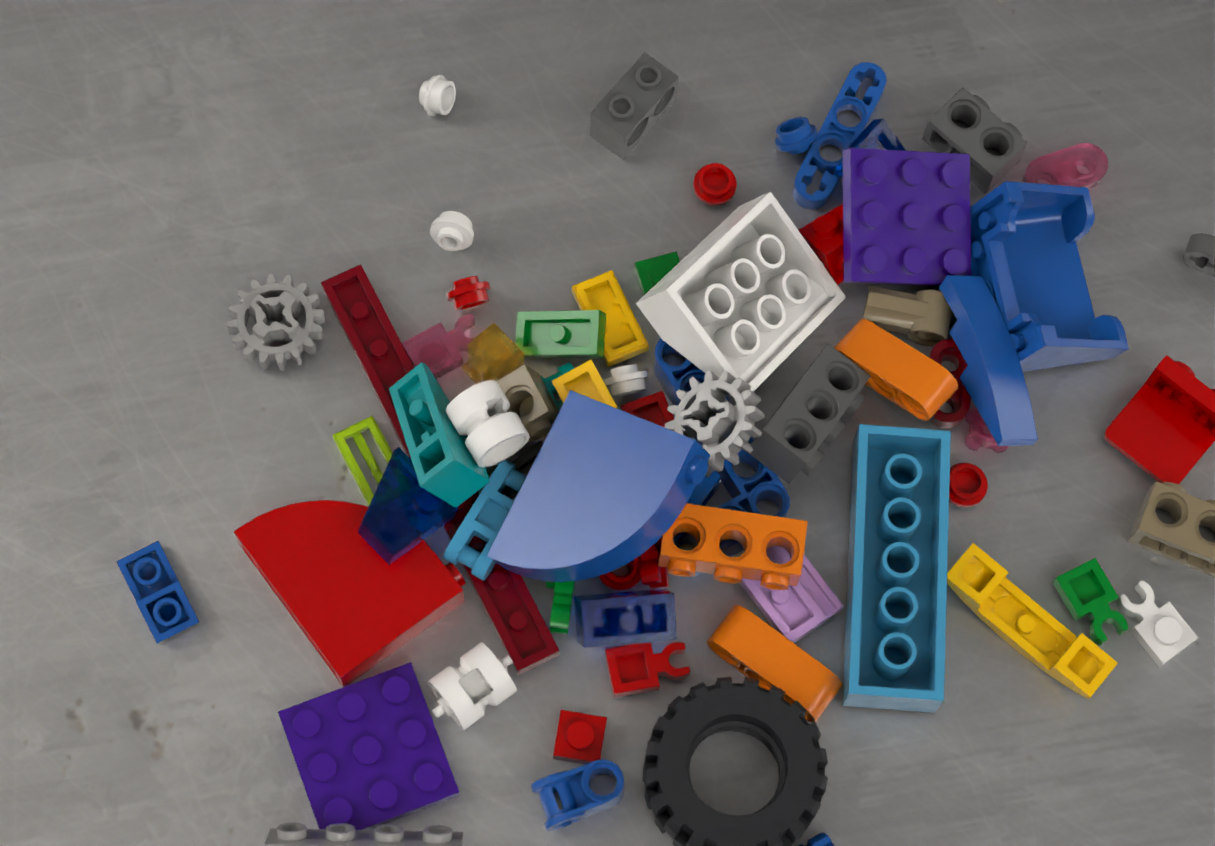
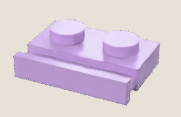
M772 546L766 550L768 558L776 564H785L790 561L789 553L780 546ZM805 555L803 556L802 572L797 586L789 585L787 590H771L760 586L761 581L742 578L740 583L771 626L794 644L825 623L827 619L838 614L844 607Z

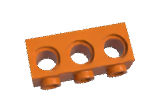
M686 503L675 522L662 536L658 566L667 567V572L676 576L692 577L695 576V572L714 574V579L723 583L737 584L741 583L743 578L761 581L760 586L767 589L787 590L789 585L797 586L801 577L808 521ZM679 533H689L696 538L698 546L692 550L679 549L674 544L673 537ZM727 539L736 540L742 545L744 553L738 557H729L721 551L719 544ZM772 546H780L789 553L790 561L785 564H776L768 558L766 550Z

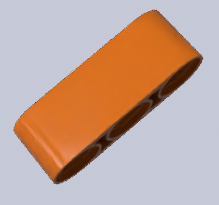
M867 319L859 320L834 347L871 376L866 382V386L922 421H928L958 389L956 379L946 368Z
M740 605L732 607L706 641L715 654L744 676L758 679L759 687L770 691L772 685L785 691L783 698L790 704L797 700L807 710L804 718L811 723L817 722L843 687L841 680L831 670Z

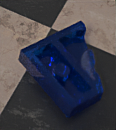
M398 447L393 451L358 533L390 565L422 540L455 518L459 508L453 507L420 487L412 460Z

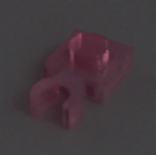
M468 314L459 318L455 323L454 329L448 333L440 322L403 342L402 345L414 368L423 362L429 367L434 377L438 379L463 365V358L460 352H476L481 350L486 345V336L482 333L475 338H468L463 334L467 329L475 325L474 316Z

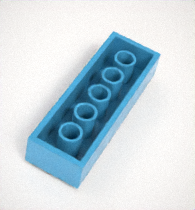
M859 424L852 442L842 706L935 713L944 701L951 431Z

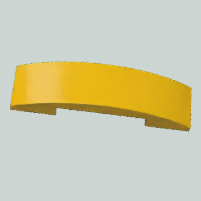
M972 543L947 573V584L985 624L1010 646L1048 675L1074 692L1089 699L1116 667L1118 662L1083 633L1078 636L1073 634L1008 580L1006 575L1009 572L976 544Z

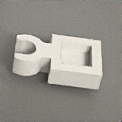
M1142 580L1134 587L1142 599L1141 604H1133L1125 594L1116 600V604L1124 615L1136 618L1139 622L1130 632L1160 668L1194 643L1199 637L1170 601L1161 608H1158L1154 603L1155 595L1153 589Z

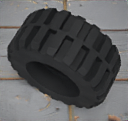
M731 677L717 678L715 685L707 687L702 682L691 687L687 696L684 698L678 696L668 705L667 712L663 717L659 716L654 725L652 735L647 744L642 782L645 783L644 796L647 807L652 809L655 815L654 822L662 834L667 832L672 837V845L791 846L797 839L801 838L815 818L821 806L822 796L826 792L828 777L825 776V767L828 764L826 749L820 748L819 739L821 733L816 723L809 724L804 718L807 710L797 700L790 704L783 698L785 691L772 685L770 691L758 687V679L745 677L743 683H732ZM724 731L745 733L761 741L773 754L779 769L778 786L772 799L760 810L749 815L736 816L724 814L709 807L695 793L689 772L691 757L697 746L712 734Z

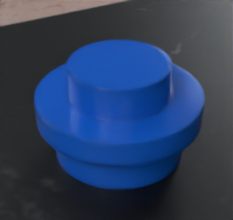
M795 117L781 123L776 128L777 137L775 144L779 151L788 152L791 155L800 154L811 148L812 142L817 138L818 133L816 127L809 123L808 118Z

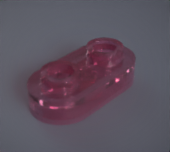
M1080 143L1034 159L1028 165L1022 182L1038 184L1037 180L1044 179L1050 185L1086 187L1091 189L1099 185L1108 169V159L1104 151L1098 146L1090 143ZM1077 166L1086 167L1089 170V174L1080 173L1077 170Z

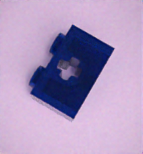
M667 589L574 596L577 642L584 648L677 640L675 596L673 592Z

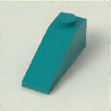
M421 362L391 386L389 391L420 487L457 508L488 484L490 479L486 468L478 467L467 449L465 441L468 436L459 435L445 411L450 403L449 399L429 367Z

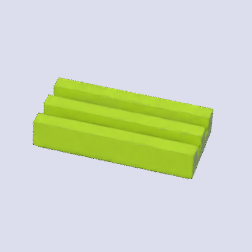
M373 415L332 435L333 441L368 507L381 511V509L387 506L391 508L397 505V501L403 498L407 500L414 496L407 478ZM369 430L399 486L398 489L392 491L361 434L362 432ZM351 437L383 494L378 499L374 496L345 441Z

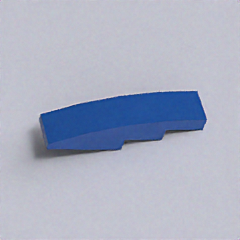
M947 275L939 289L957 318V322L949 333L968 365L960 376L963 385L998 446L1034 445L1038 440L1030 396L1015 346L1000 309L982 276Z

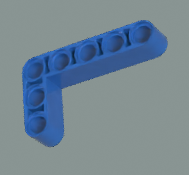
M662 339L658 341L655 346L653 371L672 404L678 406L681 400L678 398L676 391L680 389L687 393L691 390L689 379L694 377L703 383L706 373ZM668 354H677L685 362L678 366H671L663 360V357ZM695 436L694 439L703 447V443L698 441ZM750 437L748 443L751 444L754 438ZM740 450L737 454L739 463H746L754 469L755 474L748 478L738 476L732 469L734 464L728 460H724L722 471L718 472L714 469L715 472L721 475L720 480L732 498L717 508L762 514L757 509L756 504L767 500L773 502L779 510L777 514L772 516L786 518L790 507V497L787 490L774 472L748 452ZM679 533L673 537V542L678 548L684 544L698 546L696 538L689 533ZM733 539L724 540L719 544L721 551L729 557L744 550L742 545ZM695 572V576L702 574V572Z

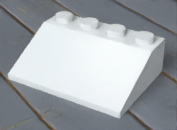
M770 191L739 206L650 289L636 305L661 339L704 373L712 371L720 377L723 371H728L735 378L740 377L751 386L750 390L754 392L846 296Z

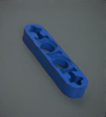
M863 62L855 65L849 72L818 132L817 138L814 140L796 175L792 192L793 198L801 207L816 210L824 207L830 200L843 174V156L834 162L826 161L819 154V149L826 144H832L839 147L843 154V150L857 147L885 89L886 74L878 65ZM865 78L873 80L872 86L867 88L863 100L856 98L860 82H863ZM843 110H852L860 117V123L853 127L844 126L838 121L837 114ZM818 170L823 173L819 190H816L813 195L808 194L806 188L812 183Z

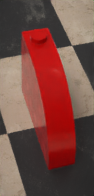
M333 500L294 503L264 513L233 531L242 550L343 687L354 682L465 602L464 592L461 587L466 585V582L454 564L449 562L444 565L429 545L399 520L364 505Z

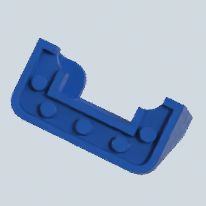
M1005 181L970 207L971 276H982L1001 311L1015 346L1022 372L1108 360L1129 350L1121 321L1112 315H1101L1096 318L1094 315L1076 243L1090 231L1095 220V212L1088 188Z

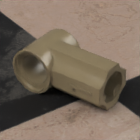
M870 285L862 319H867L884 330L908 334V338L917 344L934 347L938 342L948 339L952 310L940 291L922 290L916 294H910Z

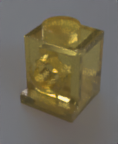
M493 322L467 344L468 361L462 365V370L475 384L487 380L498 381L524 365V353Z

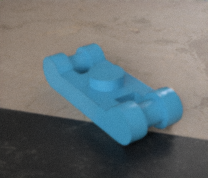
M507 459L497 465L489 478L490 482L484 486L443 555L445 560L454 565L460 562L471 568V574L483 581L489 576L496 563L487 557V554L515 499L512 500L501 494V491L507 485L519 493L527 477L515 470L516 464ZM474 535L487 542L481 553L468 546Z

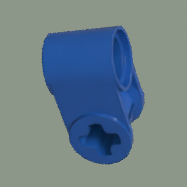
M604 759L596 760L569 771L551 774L535 781L530 786L532 792L539 795L547 818V821L544 823L546 831L568 827L588 816L613 808L622 800L625 791L624 777L621 769L612 761ZM600 774L610 775L617 782L616 788L609 795H596L590 789V783L594 777ZM554 793L559 795L563 806L562 810L558 808Z

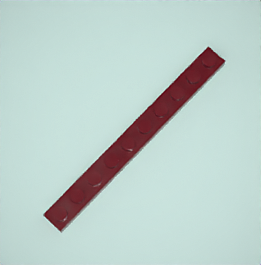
M360 264L322 281L321 287L414 469L389 388L414 369V366ZM424 489L446 535L451 541L478 498V491L455 508ZM474 535L468 546L481 553L487 542ZM495 563L491 573L483 581L471 574V568L462 564L507 655L513 661L512 665L517 675L560 655V650L521 575L508 571Z

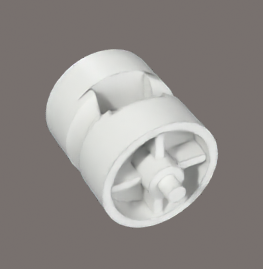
M480 642L460 657V667L448 666L431 678L428 684L438 699L436 701L438 706L432 710L435 717L438 718L444 713L446 716H450L458 727L464 731L485 715V706L487 704L497 707L516 693L517 688L507 673L508 670L506 668L513 663L512 659L508 655L502 659L496 657L484 643Z

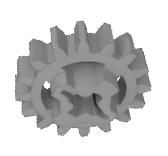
M273 273L268 274L267 284L262 286L256 279L250 280L253 291L248 294L243 290H238L236 294L241 304L229 305L228 307L230 316L234 319L226 323L229 334L235 335L231 339L235 350L244 349L243 356L248 363L259 357V363L263 370L268 368L271 361H276L279 370L284 371L286 360L291 358L298 366L301 365L302 358L300 353L306 351L314 355L316 348L312 339L320 340L324 338L323 328L319 325L326 322L324 310L318 309L321 306L319 296L317 294L308 296L310 291L305 281L296 288L293 287L292 276L288 274L282 283H276ZM301 309L306 314L304 328H301L297 321L300 317ZM249 316L253 317L256 323L252 327L253 333L251 335L247 331ZM284 319L285 324H280L279 322ZM268 320H273L274 322L269 326Z
M706 371L703 383L694 377L690 378L691 390L686 393L678 389L676 394L681 400L679 405L668 406L667 410L675 415L673 421L667 422L665 428L690 438L696 436L697 440L703 443V448L710 454L708 466L716 471L723 470L724 460H728L735 466L738 465L739 457L737 453L740 450L751 453L753 448L748 443L749 438L760 437L762 434L759 429L754 427V422L764 418V413L755 407L761 401L760 397L750 390L751 386L740 377L735 378L728 371H723L720 377L712 371ZM725 395L733 396L737 405H732L725 398Z

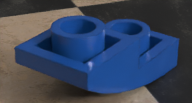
M159 541L116 561L157 644L199 623Z

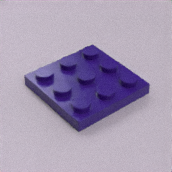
M863 148L843 150L844 283L940 286L947 275L971 276L970 154Z
M411 662L278 711L319 829H326L327 826L332 824H350L355 827V830H371L377 826L385 825L460 796Z

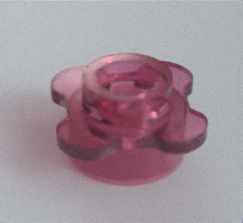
M972 408L968 411L966 421L969 423V434L965 437V445L972 451H977L980 448L992 449L996 453L1006 451L1009 446H998L992 434H986L983 431V428L987 427L978 409Z

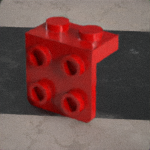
M1166 355L1144 385L1104 432V439L1157 482H1171L1179 485L1215 441V389H1210L1198 380L1189 366L1183 362L1174 361Z

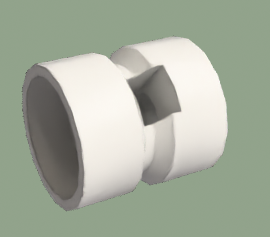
M495 380L483 381L464 390L448 404L445 410L458 434L468 436L465 445L478 467L482 468L493 466L511 457L530 438L517 413L507 412L510 402Z

